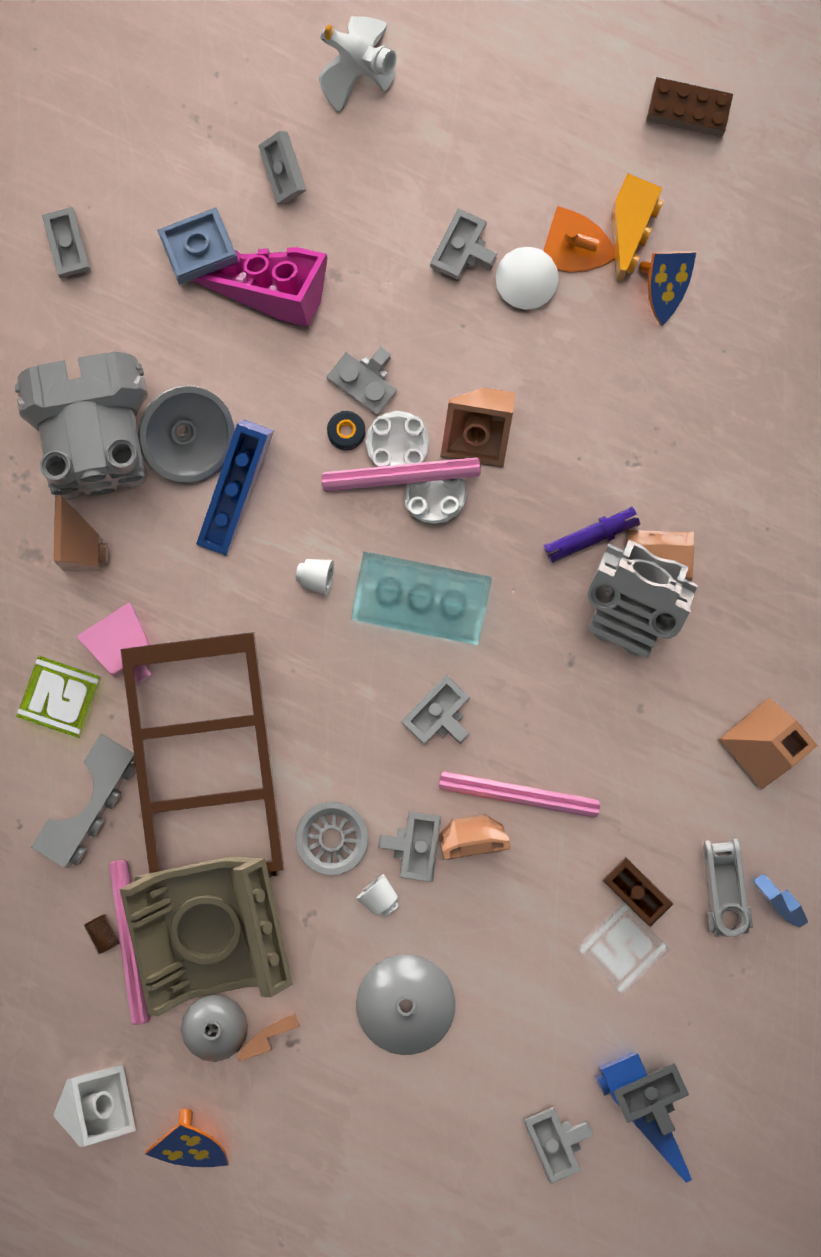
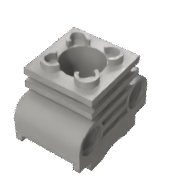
M628 540L624 550L608 544L588 591L589 601L596 608L588 631L594 633L600 640L611 641L624 647L627 652L633 655H642L648 658L657 637L668 639L676 636L681 631L690 613L691 603L698 584L685 579L688 566L675 560L657 557L638 543Z

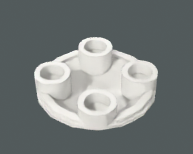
M532 247L516 248L506 254L498 264L495 276L497 292L503 300L511 306L523 310H538L549 302L556 292L559 281L558 270L552 258L542 250Z
M402 411L388 412L375 418L373 424L368 429L366 438L368 456L377 467L422 463L428 454L430 444L428 431L423 421L417 416Z
M463 478L407 483L404 491L405 506L410 514L421 522L431 524L447 522L457 516L465 506L468 495L466 482Z

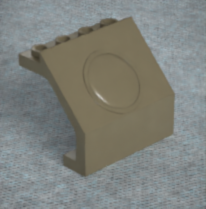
M233 856L135 876V882L119 889L150 1016H160L189 999L245 987H259L261 997L271 998L293 985L265 858Z

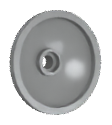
M177 386L159 394L144 411L138 432L141 452L149 466L166 479L183 483L196 482L209 477L223 465L234 434V423L227 406L212 392L197 386ZM180 425H184V434L177 435V428Z
M395 955L377 963L362 980L356 1000L357 1016L364 1033L378 1047L399 1055L418 1054L435 1046L448 1032L455 1014V995L449 979L436 964L416 955ZM404 999L410 1000L413 1004L409 1012H403L399 1007L400 1002Z

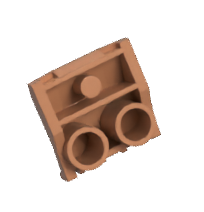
M626 530V545L628 540L644 546L657 557L675 560L688 566L685 579L692 581L694 563L693 531Z
M486 814L452 819L439 833L443 860L511 849L509 837L505 834L503 824Z

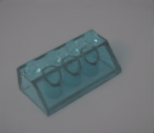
M364 551L351 620L478 645L492 577Z

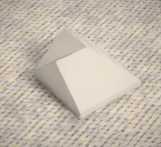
M123 1065L66 1080L53 1117L79 1147L136 1131Z

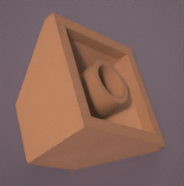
M481 388L449 399L440 457L452 459L477 457L480 463L503 467L516 393Z
M55 496L54 562L63 571H102V562L107 563L108 561L107 543H103L100 535L62 496Z

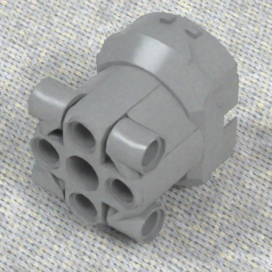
M122 352L79 357L81 378L68 380L65 360L29 367L19 374L18 382L15 385V392H18V397H20L17 398L19 415L39 431L43 452L40 468L48 481V487L52 495H60L65 499H74L80 494H86L87 496L104 495L119 490V488L124 486L138 487L146 481L148 471L142 458L135 416L146 400L148 393L145 378L142 377L144 371L136 357Z

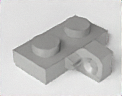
M457 209L430 262V267L457 280L460 279L466 265L474 268L475 264L492 270L497 260V253L485 248L486 241L480 239L487 226V221L464 210Z
M382 347L377 350L370 360L364 356L360 362L345 352L327 375L328 381L377 417L397 393V389L384 380L387 372L383 368L391 359V354Z
M446 675L401 723L424 745L436 733L442 738L449 733L461 744L470 733L459 723L463 716L458 711L470 700V697Z
M408 812L406 830L398 829L397 837L382 834L379 836L378 848L395 850L394 858L402 859L399 877L433 882L442 816Z
M554 1107L523 1120L550 1184L581 1171L574 1153L581 1150L578 1142L593 1136V1131L588 1121L571 1127L569 1120L561 1123Z

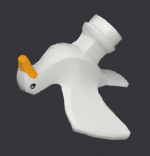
M364 16L351 17L348 25V34L335 30L330 24H327L322 30L321 40L339 52V55L326 65L318 77L323 93L337 112L346 105L355 80L360 75L372 78L383 91H386L392 83L396 73L394 70L397 59L395 51L390 50L386 46L374 48L386 31V22Z

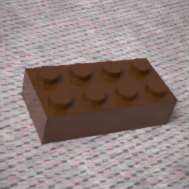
M656 77L646 121L723 138L727 127L733 93Z

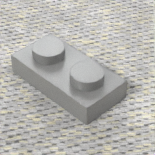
M278 131L258 145L277 204H287L306 191L288 132Z
M73 207L42 215L59 278L89 271L90 266Z

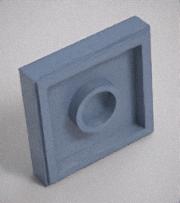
M216 207L157 230L179 285L239 262Z

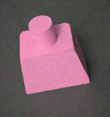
M130 602L77 635L81 643L115 678L124 674L120 649L150 645L138 614ZM146 665L134 666L136 686L152 676Z

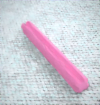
M475 457L324 472L321 478L324 491H336L478 477L481 475V463L479 458Z
M443 772L439 781V788L441 790L593 818L598 816L600 810V801L448 772Z
M126 860L113 861L109 864L131 1022L134 1025L145 1024L149 1022L150 1015L119 890L131 884L128 863Z

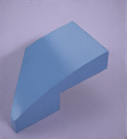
M765 874L753 880L762 895L785 920L798 927L808 923L802 906L788 890L781 893Z

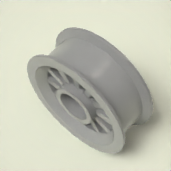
M338 802L318 804L304 814L297 826L295 837L297 851L304 863L316 872L326 875L346 873L356 867L366 853L368 847L367 827L358 812L348 805ZM333 814L331 825L328 824L325 815ZM337 815L345 817L339 826H336ZM320 817L324 824L323 829L314 823ZM348 821H350L354 826L345 831H342L343 827L346 825ZM311 826L320 832L319 835L308 834ZM330 829L339 831L342 836L341 843L336 848H328L323 843V835ZM356 831L357 839L345 838V835ZM308 838L319 839V842L309 846ZM345 843H354V844H356V846H355V848H354V851L350 850V849H349L348 847H346L344 844H345ZM321 846L322 849L315 857L311 850ZM341 848L350 854L345 860H343L340 853ZM326 851H328L327 863L320 861V858ZM333 852H336L339 859L338 863H332Z

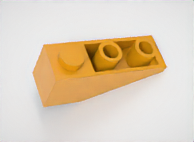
M627 173L611 212L616 279L623 282L627 272L633 274L640 256L635 254L639 244L645 246L652 228L647 227L650 217L657 219L664 200L659 199L662 187Z

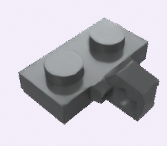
M675 1063L613 1091L627 1123L644 1116L647 1123L655 1120L663 1136L675 1131L668 1114L675 1111L672 1103L689 1096Z

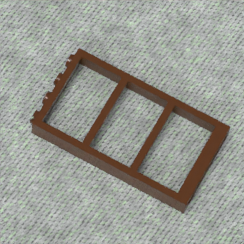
M255 632L120 649L149 873L160 871L153 813L264 799L272 860H266L269 878L278 876V871L284 870V859ZM246 652L253 715L142 729L134 666ZM255 726L263 788L151 802L143 740Z

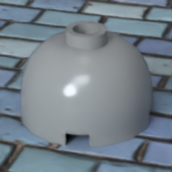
M213 994L201 997L189 1006L182 1019L181 1033L184 1044L193 1055L204 1061L218 1062L229 1059L240 1050L247 1037L248 1025L245 1012L236 1001L227 996ZM212 1032L217 1033V1035L209 1036Z

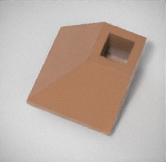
M770 698L766 699L719 739L761 790L791 769L818 746L798 721Z

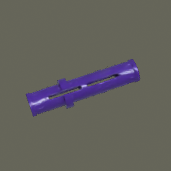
M631 506L611 517L598 518L599 522L549 544H544L546 553L559 549L547 555L549 561L553 564L562 558L605 539L611 541L615 539L614 535L635 526H640L638 517L625 521V519L637 515L635 509Z

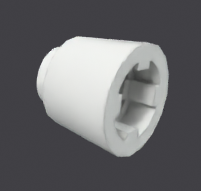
M307 559L305 563H299L296 572V582H300L301 587L327 596L332 586L334 561Z
M384 874L369 883L356 897L376 916L382 914L384 918L399 906L396 901L398 895Z

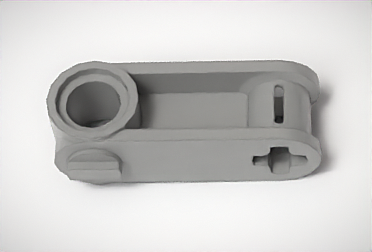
M732 838L731 842L712 844L710 841H704L703 852L710 912H707L709 932H713L715 937H735L741 934H748L749 928H753L751 908L747 907L738 838ZM716 853H728V855L716 856ZM727 911L734 912L738 918V923L732 930L726 928L722 922V917Z

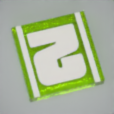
M38 655L16 717L80 738L101 677Z

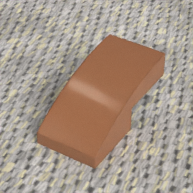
M293 1013L283 1017L261 1030L237 1054L238 1060L242 1061L271 1051L273 1048L269 1037L298 1028L300 1023L297 1014Z

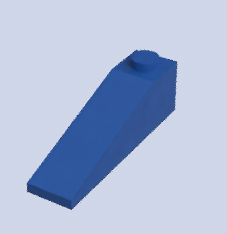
M245 419L237 423L196 543L197 545L223 555L228 554L264 462L274 430Z
M634 1051L599 1066L601 1075L596 1078L603 1095L610 1094L611 1098L619 1106L613 1091L647 1076L639 1054ZM644 1116L632 1121L686 1183L691 1181V1175L672 1132L664 1136L661 1135L655 1120L647 1123Z

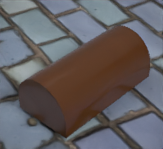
M626 856L603 879V882L649 927L673 905V902Z

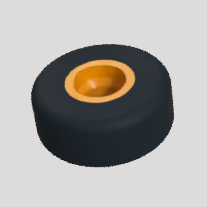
M352 411L336 413L331 417L327 425L329 441L340 450L357 448L365 438L364 421L358 414ZM349 426L352 432L350 435L345 436L341 433V428Z

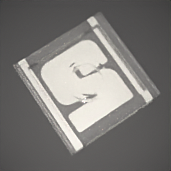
M622 902L576 947L622 996L670 950L625 902Z

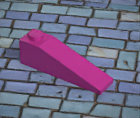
M299 247L287 248V252L270 253L268 248L258 249V253L240 254L235 250L239 262L191 280L276 319L308 327L321 303L328 257L326 253Z

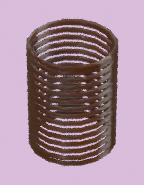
M106 914L84 924L98 954L120 944L119 940H117L118 938H116L117 936H115L116 934H114L115 932H112L113 929Z

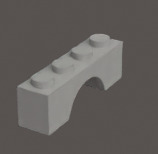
M100 734L84 760L93 778V794L89 804L80 814L70 819H48L31 848L64 868H70L72 864L76 866L79 864L87 849L83 846L88 837H95L104 823V820L101 819L107 807L112 809L122 793L118 788L124 779L129 781L136 772L134 753L103 734Z

